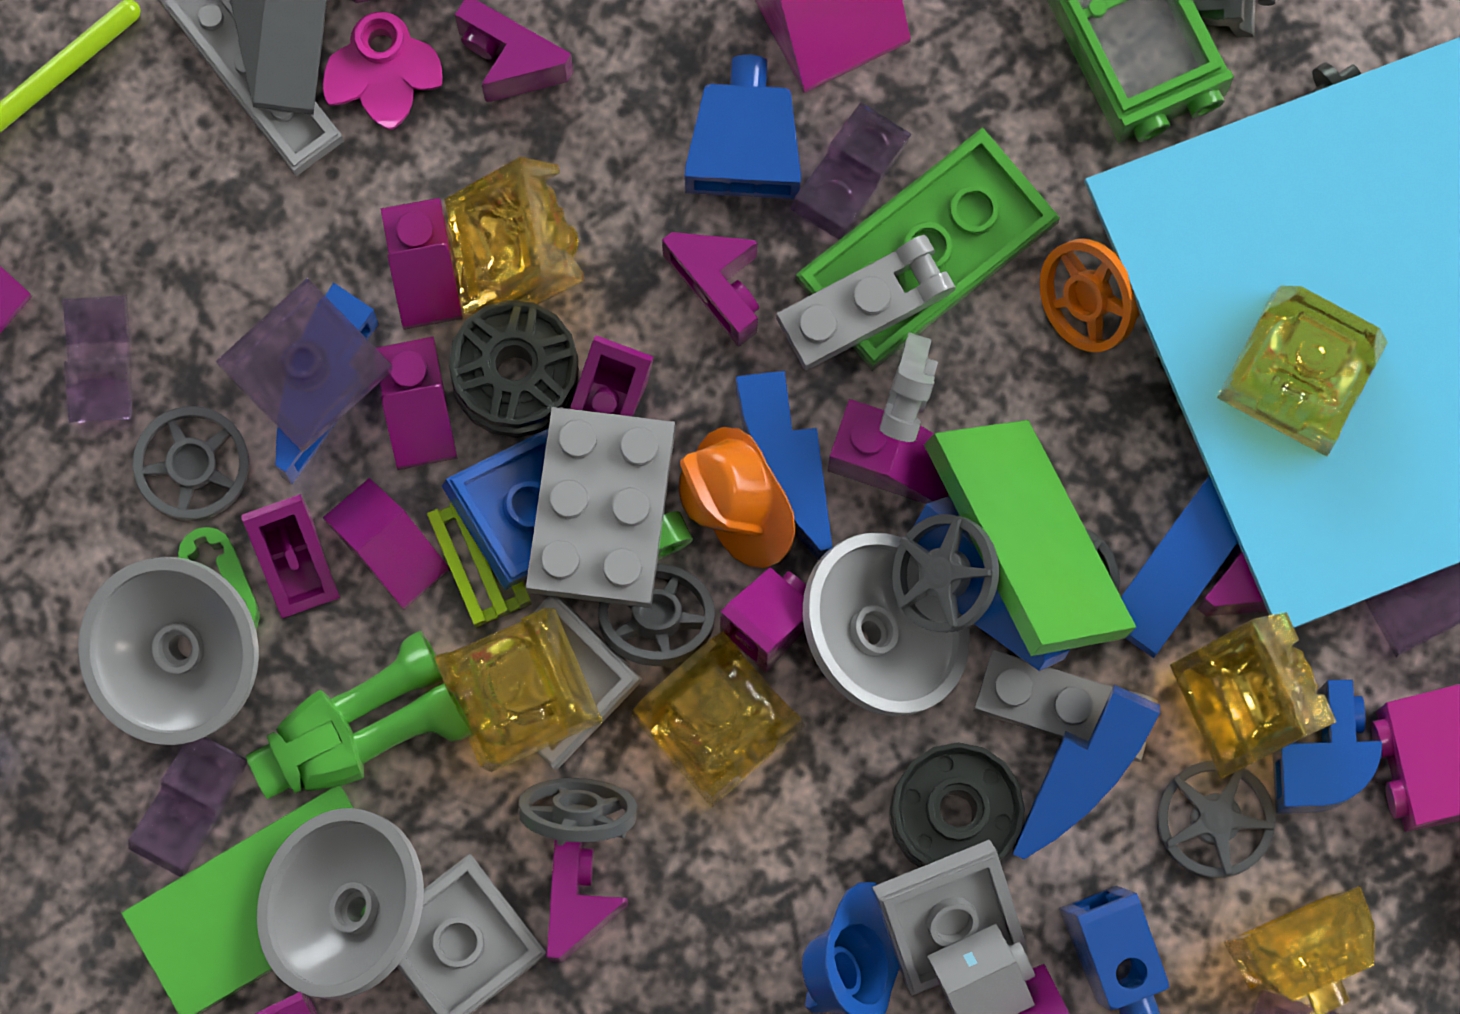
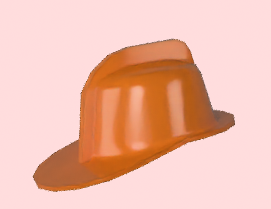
M721 427L710 432L699 444L696 452L689 453L680 460L682 471L679 477V496L682 507L689 518L702 527L713 529L728 552L747 566L766 568L781 562L791 550L795 536L794 512L787 495L766 463L762 451L750 435L739 428Z

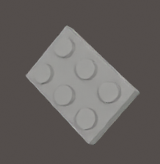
M552 407L526 582L527 593L651 608L676 430L675 422Z

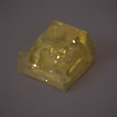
M518 157L444 199L464 314H475L486 305L506 300L540 304L585 281L583 271L573 259L578 249V234L573 226L568 225L563 208L558 205L554 189L546 183L548 179L560 173L559 165Z
M1281 285L1272 292L1217 398L1327 457L1339 438L1352 409L1388 342L1379 327L1302 286Z
M543 608L521 618V622L452 652L442 653L434 657L445 684L458 696L463 712L469 722L473 733L468 740L478 764L489 772L496 771L603 722L555 608Z
M1287 612L1252 619L1170 664L1221 779L1337 722L1325 695L1317 694L1319 685L1315 681L1312 668L1305 660L1303 651L1292 646L1299 638Z
M724 632L711 638L651 690L632 710L630 715L711 807H714L805 727L802 718L787 705L769 683L746 660L742 652Z
M1358 886L1331 893L1224 941V944L1248 989L1264 983L1269 989L1283 995L1291 1002L1307 996L1314 1013L1324 1014L1351 1001L1342 982L1343 979L1374 966L1375 924L1362 889Z

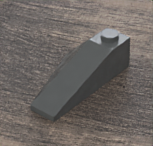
M229 0L232 6L253 107L314 115L328 0Z

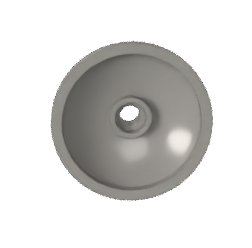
M864 533L850 537L828 550L813 568L806 584L803 599V622L807 642L824 676L848 700L868 711L881 715H912L922 712L942 701L959 682L969 654V627L956 632L944 633L926 630L913 623L904 614L902 609L898 607L893 589V563L902 537L886 533ZM912 555L910 556L907 568L909 591L920 580V564ZM927 595L915 603L918 610L929 619L936 622H947L939 598ZM862 629L868 635L869 642L865 639L862 633Z
M157 557L128 565L117 571L101 585L92 597L82 619L79 632L78 655L86 688L94 703L109 721L137 739L160 745H177L207 737L220 730L237 715L249 697L255 682L259 647L251 614L239 593L225 578L211 568L189 559ZM181 636L188 638L191 643L192 650L188 657L179 651L178 641Z
M342 808L311 818L297 828L283 842L271 860L261 884L257 905V928L265 958L275 974L284 983L298 992L315 998L338 1000L368 991L379 984L397 967L415 937L420 923L424 900L422 870L416 851L409 839L395 824L377 814L361 809ZM366 905L365 913L361 918L362 909Z

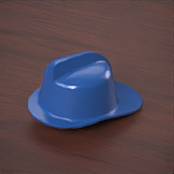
M861 882L848 889L838 904L830 928L806 946L802 956V974L807 988L805 1006L810 1012H827L829 1014L886 1013L891 991L900 967L872 888L878 884L874 882Z

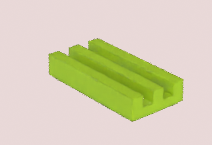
M449 503L450 506L442 510L437 508L427 513L475 628L532 604L523 581L512 586L515 597L504 601L487 560L452 503ZM455 519L493 605L482 611L445 526L446 523Z

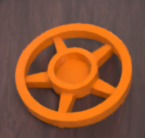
M1074 239L1056 247L1047 256L1040 274V296L1045 313L1059 335L1076 348L1088 352L1106 351L1127 339L1134 328L1140 312L1138 311L1128 273L1116 252L1094 240ZM1073 251L1089 253L1101 260L1102 263L1096 271L1087 270ZM1062 259L1071 277L1064 285V297L1056 299L1054 288L1055 272ZM1111 274L1114 275L1119 285L1122 300L1113 295L1109 283ZM1067 307L1074 317L1086 322L1089 337L1074 329L1066 320L1060 308ZM1108 312L1121 316L1122 320L1115 334L1111 338L1103 340V316Z

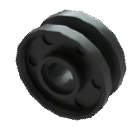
M506 300L486 305L465 320L452 341L449 370L457 403L473 423L494 435L519 438L539 433L549 427L552 407L568 409L573 401L577 389L579 367L578 355L572 334L556 314L536 303ZM513 357L521 358L531 366V370L525 377L515 381L507 380L498 372L501 363Z
M958 742L933 747L910 763L893 789L889 817L893 838L906 858L920 868L987 840L992 842L999 860L1007 855L1020 835L1025 807L1020 783L1006 762L983 747ZM957 795L966 799L971 805L973 812L970 824L964 827H954L946 823L940 812V804L943 798Z

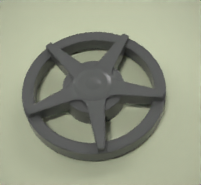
M180 407L161 414L144 429L135 446L133 472L140 492L146 501L157 511L177 520L199 521L220 514L230 507L242 493L249 474V454L241 433L225 416L204 407ZM185 418H200L216 423L223 430L204 442L197 438H185L175 421ZM168 425L175 444L169 449L166 461L143 466L145 452L150 441L158 431ZM230 436L234 440L239 454V469L235 482L216 470L217 462L214 455ZM145 476H170L174 483L180 486L178 508L172 507L157 498L148 487ZM210 482L229 490L225 496L214 504L200 509L188 510L194 489L201 488Z
M950 514L931 516L916 524L905 537L901 538L893 563L892 581L898 602L897 605L913 623L921 628L935 632L949 633L960 631L978 621L991 605L999 581L998 556L988 534L972 520ZM950 525L941 548H936L929 552L917 544L929 531L940 526ZM963 529L977 542L983 556L984 569L971 567L968 558L958 551ZM912 555L920 564V580L909 591L907 568L910 556ZM984 578L977 600L965 614L959 617L957 597L967 590L971 579ZM927 595L939 598L947 622H936L929 619L918 610L915 603Z
M657 563L655 578L670 581L663 590L654 589L651 608L627 605L632 610L631 620L614 630L608 617L610 603L599 602L598 623L607 645L622 657L642 665L665 666V668H669L673 664L693 657L706 645L714 627L715 608L708 589L698 578L681 568ZM679 584L694 593L703 607L705 616L682 612L681 604L675 596ZM678 629H701L689 643L670 650L669 637L674 635ZM641 635L644 638L654 640L658 651L639 649L625 642V640Z
M1204 761L1184 769L1168 784L1159 802L1157 825L1166 851L1181 867L1203 877L1226 878L1246 871L1265 854L1274 835L1275 810L1266 787L1249 770L1227 761ZM1220 771L1232 774L1221 794L1213 793L1203 796L1185 782L1190 777L1203 772ZM1240 779L1246 782L1258 796L1263 808L1264 820L1242 815L1239 805L1234 800ZM1178 788L1194 807L1190 815L1191 825L1172 838L1168 826V810L1171 799ZM1240 829L1263 830L1262 838L1253 853L1242 862L1231 866L1229 841L1237 835ZM1198 837L1207 844L1215 845L1221 867H1208L1194 862L1182 853L1177 844Z
M561 778L544 781L526 789L519 798L518 815L520 821L528 829L539 835L556 839L557 845H564L567 841L597 842L615 837L625 838L626 832L635 825L637 803L630 793L607 782L585 778ZM555 795L553 806H531L542 798ZM621 809L625 811V814L617 820L606 817V815Z

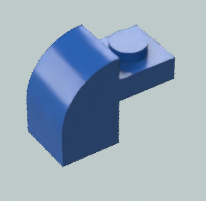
M1353 679L1327 680L1318 689L1321 743L1281 744L1272 752L1276 814L1317 813L1337 808L1364 789L1376 773L1381 758L1382 741L1357 742L1356 734L1364 733L1365 705L1362 696H1354Z

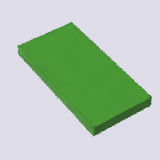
M982 127L796 274L795 280L810 296L893 253L908 241L921 235L928 237L936 251L931 257L940 273L947 271L956 289L939 302L853 346L852 348L873 371L905 345L908 332L916 335L920 334L1059 223L1060 217ZM911 269L896 276L904 293L920 285Z
M1029 420L938 432L930 437L924 446L957 512L961 517L970 519L982 527L994 544L999 562L997 590L1030 656L1124 639L1136 628ZM970 535V537H971V539H972V541H973V543H974V545H975V547H976V549H977V551H978V553H979V555H980V557H981V559H982V561H983V563H984L981 550H980V548H979L977 542L975 541V539Z
M342 786L329 789L121 912L178 1014H201L273 971L263 953L257 928V905L262 881L277 850L302 824L313 817L331 810L354 808ZM366 905L362 909L361 918L365 913Z

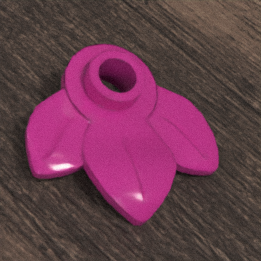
M388 12L370 13L362 17L355 24L351 32L350 44L333 53L327 62L323 78V92L326 102L330 106H336L360 98L363 108L373 121L387 130H393L408 116L414 100V89L424 91L442 87L443 74L440 58L429 44L411 38L407 26L396 15ZM381 35L389 37L392 40L389 49L383 52L371 49L370 44L375 37Z

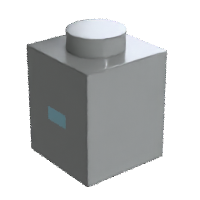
M997 924L928 955V959L953 1014H1018L1035 1006L1025 982L1035 977L1028 957L1020 942L1008 946Z

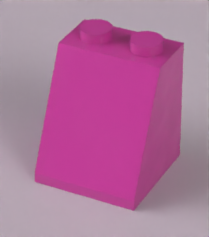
M755 0L803 93L911 41L902 0Z
M1460 684L1386 702L1376 711L1378 720L1371 722V734L1373 741H1382L1381 758L1387 757L1392 781L1386 782V797L1392 817L1394 819L1402 818L1405 832L1460 821Z

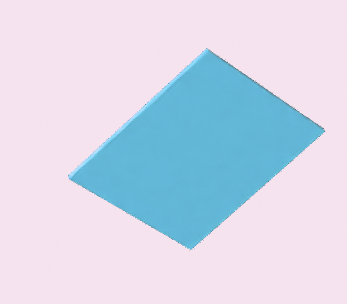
M1460 37L1086 178L1084 181L1113 251L1116 252L1128 273L1139 312L1277 634L1279 635L1460 563Z

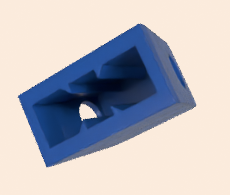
M757 55L735 56L731 61L730 85H705L685 166V193L799 199L801 169L791 91L780 87H766L768 65L766 58Z
M1116 885L1060 907V913L1097 1003L1110 1011L1118 1009L1120 1014H1161L1154 995L1170 987L1137 893ZM1129 958L1131 962L1129 974L1124 979L1117 980V967L1122 961Z

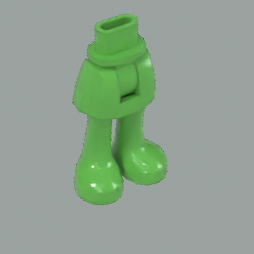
M421 630L410 635L401 643L397 659L360 685L333 698H330L322 690L309 696L276 728L278 734L272 732L267 735L269 744L246 755L247 762L267 800L289 788L297 794L303 789L315 791L346 785L364 778L365 763L386 750L422 734L435 732L450 742L460 741L473 734L470 723L458 699L445 682L427 691L412 703L385 718L353 733L349 725L352 721L403 694L433 686L446 679L443 668L432 646Z

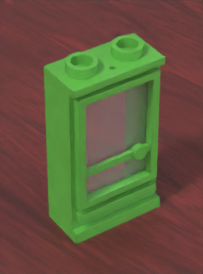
M1047 0L1118 144L1132 137H1136L1138 142L1150 140L1169 129L1171 126L1170 120L1190 112L1192 118L1201 117L1214 111L1225 102L1223 97L1227 95L1234 76L1231 70L1227 69L1192 0Z

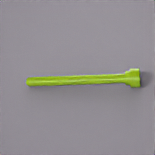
M134 0L121 1L0 101V133L133 24L141 13L139 4Z

